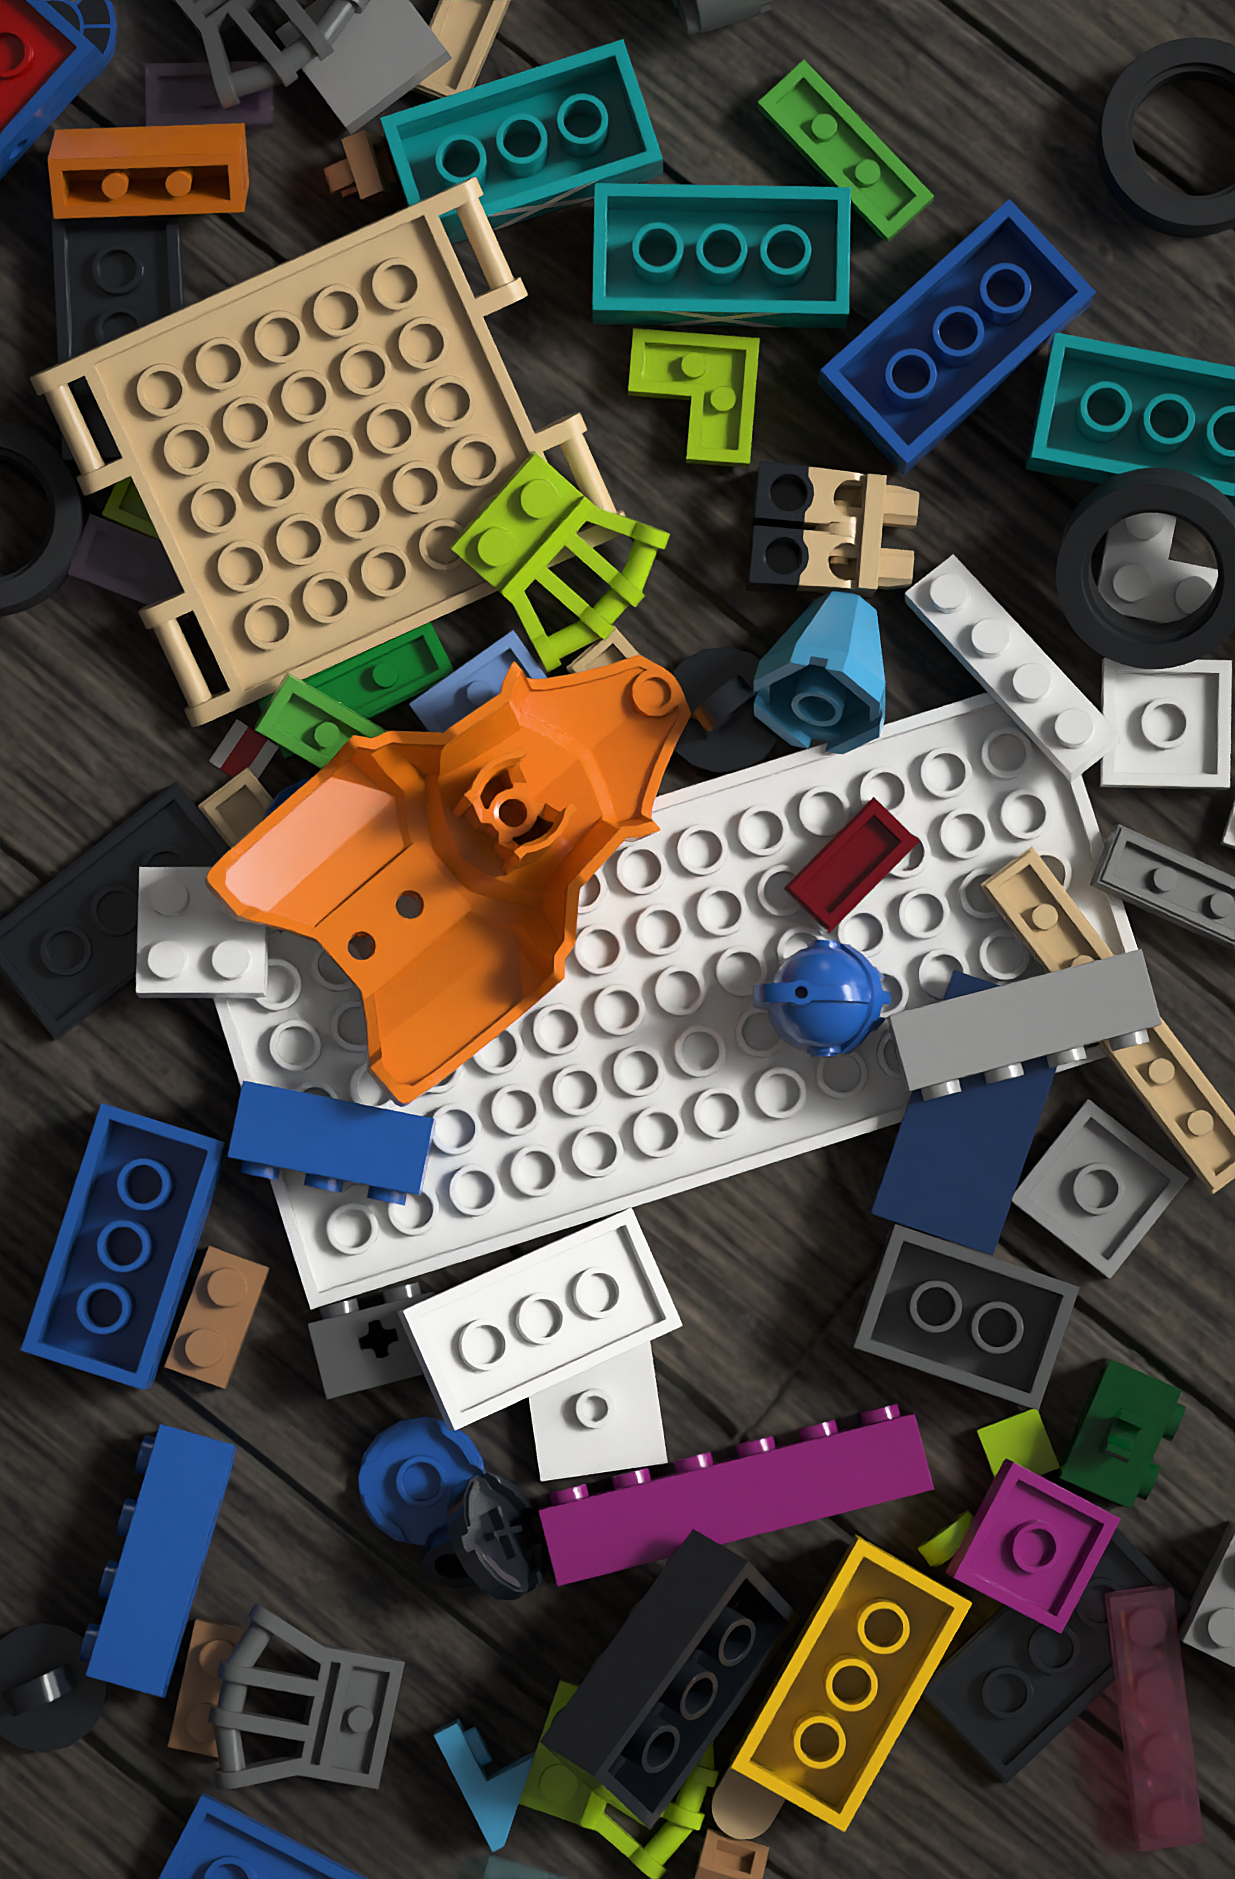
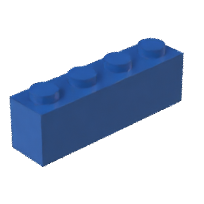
M162 1424L159 1426L156 1438L148 1435L144 1437L135 1472L143 1474L145 1477L138 1500L127 1497L116 1534L126 1537L119 1562L108 1560L99 1587L98 1597L106 1599L108 1602L101 1625L90 1622L80 1652L79 1660L89 1663L86 1676L165 1698L238 1449L235 1445Z

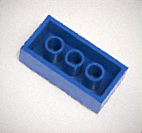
M1008 199L820 370L818 384L904 476L1051 342L1055 332L1061 333L1088 309L1096 291L1018 207Z
M101 1103L21 1351L142 1390L152 1388L230 1144Z

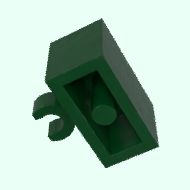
M1104 1358L1059 1463L1060 1468L1056 1470L1055 1476L1132 1509L1136 1497L1146 1501L1160 1471V1465L1152 1462L1161 1438L1171 1442L1184 1416L1186 1406L1177 1403L1182 1390L1117 1361Z

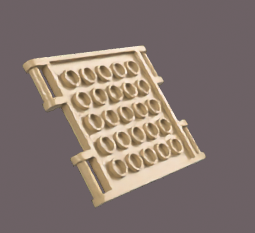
M476 176L459 182L437 194L30 377L37 395H45L81 475L77 476L76 479L83 494L94 493L131 476L184 589L177 594L147 605L140 609L138 613L145 628H153L189 705L184 708V712L191 727L205 724L275 692L287 672L302 680L498 591L449 546L533 451L547 462L543 451L560 445L580 492L595 506L625 516L623 510L616 511L582 434L587 431V427L581 413L569 414L537 431H533L483 316L526 297L528 293L521 277L514 278L478 198L484 193ZM454 208L490 286V290L474 297L439 219V215ZM82 376L86 377L122 457L108 463H104L68 386L69 382ZM594 523L576 532L592 548L621 535V533ZM564 546L546 567L549 568L575 556V554L568 547ZM192 610L229 687L217 694H211L176 619Z

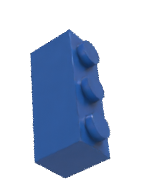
M243 1080L228 1157L243 1160L240 1173L278 1180L280 1169L285 1168L305 1172V1186L341 1193L345 1180L369 1185L367 1198L405 1206L407 1193L422 1195L437 1120Z

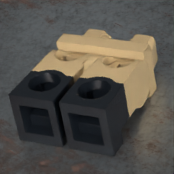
M759 461L755 471L751 527L753 529L750 534L745 591L771 592V590H785L823 594L831 591H846L862 597H872L877 589L888 590L909 587L912 584L914 551L881 548L882 527L914 529L918 517L919 492L899 486L886 485L887 475H865L849 471ZM777 526H780V527H791V528H802V529H813L814 531H812V530H801V529H790V528H779V527H777Z

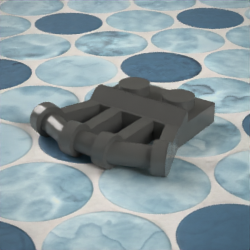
M172 0L203 39L214 85L224 109L240 104L239 97L282 84L285 88L298 79L296 72L315 57L322 61L334 52L332 45L354 13L361 14L370 2V0H332L315 24L296 0H272L301 36L284 50L280 51L250 15L252 11L267 0ZM235 25L265 62L231 73L222 34Z
M255 1603L247 1616L252 1619L251 1623L228 1659L220 1660L217 1677L223 1679L218 1705H211L208 1722L213 1724L220 1768L214 1771L216 1788L234 1789L300 1775L378 1789L405 1662L399 1658L350 1650L334 1645L319 1644ZM273 1634L316 1661L312 1677L255 1667L254 1664ZM248 1685L307 1695L308 1699L303 1722L243 1711ZM240 1730L299 1740L296 1754L246 1764Z

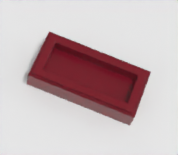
M873 797L783 890L829 934L920 841Z

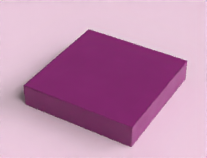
M1005 1458L945 1573L1039 1623L1062 1633L1121 1518Z

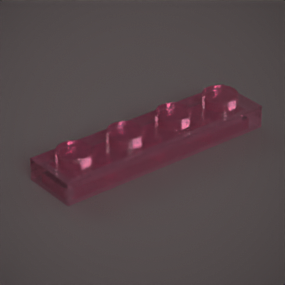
M1168 1584L1105 1593L1136 1847L1143 1852L1204 1842L1173 1588Z

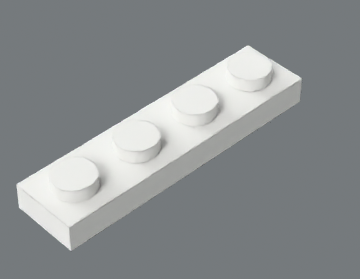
M954 555L950 556L905 592V603L1070 782L1120 743V733Z

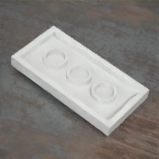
M632 1208L620 1211L397 1312L448 1431L462 1428L683 1326Z

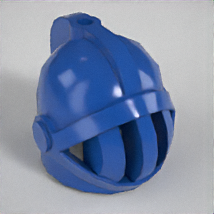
M812 940L811 943L807 944V948L799 950L784 960L770 983L753 986V1007L768 1011L769 1021L780 1038L796 1049L807 1051V1054H811V1057L834 1058L837 1055L850 1054L871 1032H876L886 1020L885 1017H880L881 1009L891 1006V993L883 991L881 981L886 979L877 967L873 966L862 953L850 944L837 943L835 940Z

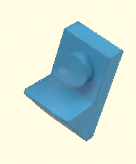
M457 1718L436 1729L434 1737L492 1852L505 1845L533 1762L534 1752L488 1775L484 1765L492 1762L493 1759L484 1739L476 1726L466 1731L460 1718Z

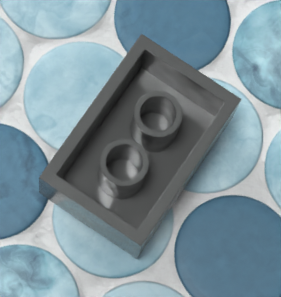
M891 1224L850 1346L1039 1410L1080 1287L900 1225Z

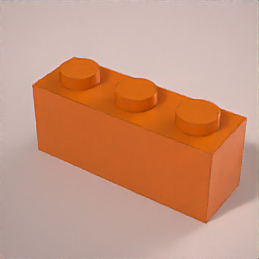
M245 123L55 130L48 156L54 219L245 212L249 187Z

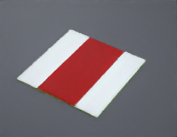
M237 719L209 762L233 778L248 767L258 779L279 747Z

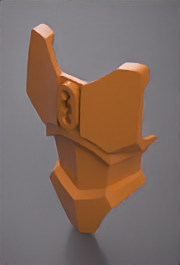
M641 655L579 673L544 679L526 678L523 670L514 661L499 687V694L444 732L388 731L374 738L353 735L314 777L267 816L208 871L204 881L205 885L236 921L251 922L286 931L316 942L359 990L366 1030L367 1072L395 1105L399 1107L407 1106L479 1052L565 979V959L576 943L580 889L624 841L635 842L661 830L652 820L653 804L676 743L691 717L682 688L671 673ZM402 897L414 899L419 907L418 915L411 919L402 917L396 910L397 900ZM369 936L373 941V944L370 946V956L365 960H358L352 957L348 952V942L354 938L365 939Z

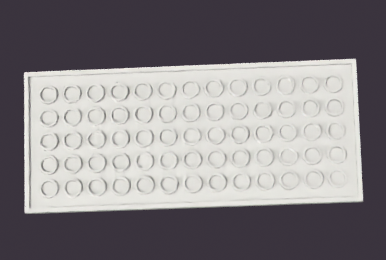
M986 692L885 724L882 727L879 738L843 755L825 752L828 744L825 743L658 796L653 804L652 820L661 830L635 842L624 841L580 889L576 943L565 959V979L459 1068L404 1107L395 1105L367 1072L366 1030L359 990L318 943L286 931L280 934L277 929L269 927L267 998H213L241 1088L244 1080L437 1120L422 1195L407 1193L405 1206L367 1198L369 1185L344 1180L342 1192L340 1193L305 1186V1172L285 1168L280 1169L278 1180L270 1179L310 1309H315L900 1123L911 1092L906 1093L887 1019L876 1032H871L850 1054H841L834 1058L811 1057V1054H807V1051L798 1050L781 1039L769 1021L768 1011L753 1007V986L770 983L784 960L799 950L807 948V944L811 943L812 940H835L837 943L850 944L862 953L873 966L877 967L886 979L881 981L883 991L891 993V1006L883 1007L880 1013V1017L885 1018L892 1014L943 1001L953 970L1000 986L1044 975L1045 973L979 887L1030 847L1034 848L1114 956L1138 950L1122 900L1090 886L1104 849V843L1082 775H1079L1070 782L996 700ZM875 797L920 842L828 934L783 888ZM402 897L396 902V910L402 917L411 919L418 915L419 907L414 899ZM369 936L365 939L354 938L348 942V952L355 959L365 960L370 956V946L373 944V941ZM1097 1043L1084 1046L1086 1059L1057 1066L1055 1073L1107 1056Z

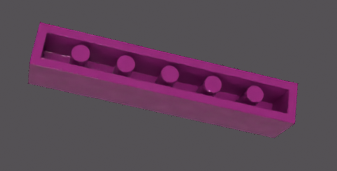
M897 1403L861 1412L862 1425L838 1430L835 1419L799 1428L800 1440L775 1446L773 1435L736 1444L738 1456L713 1463L711 1452L709 1451L674 1460L675 1473L652 1479L647 1467L612 1476L613 1489L588 1494L585 1483L550 1492L551 1504L540 1507L539 1514L557 1585L561 1586L669 1558L682 1545L692 1529L719 1544H724L934 1490L915 1414L912 1412L900 1414Z

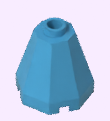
M831 591L815 599L760 660L753 681L754 692L757 691L754 702V715L791 746L809 749L812 739L826 741L828 744L825 752L843 755L879 738L885 720V675L877 610L862 597L852 592Z

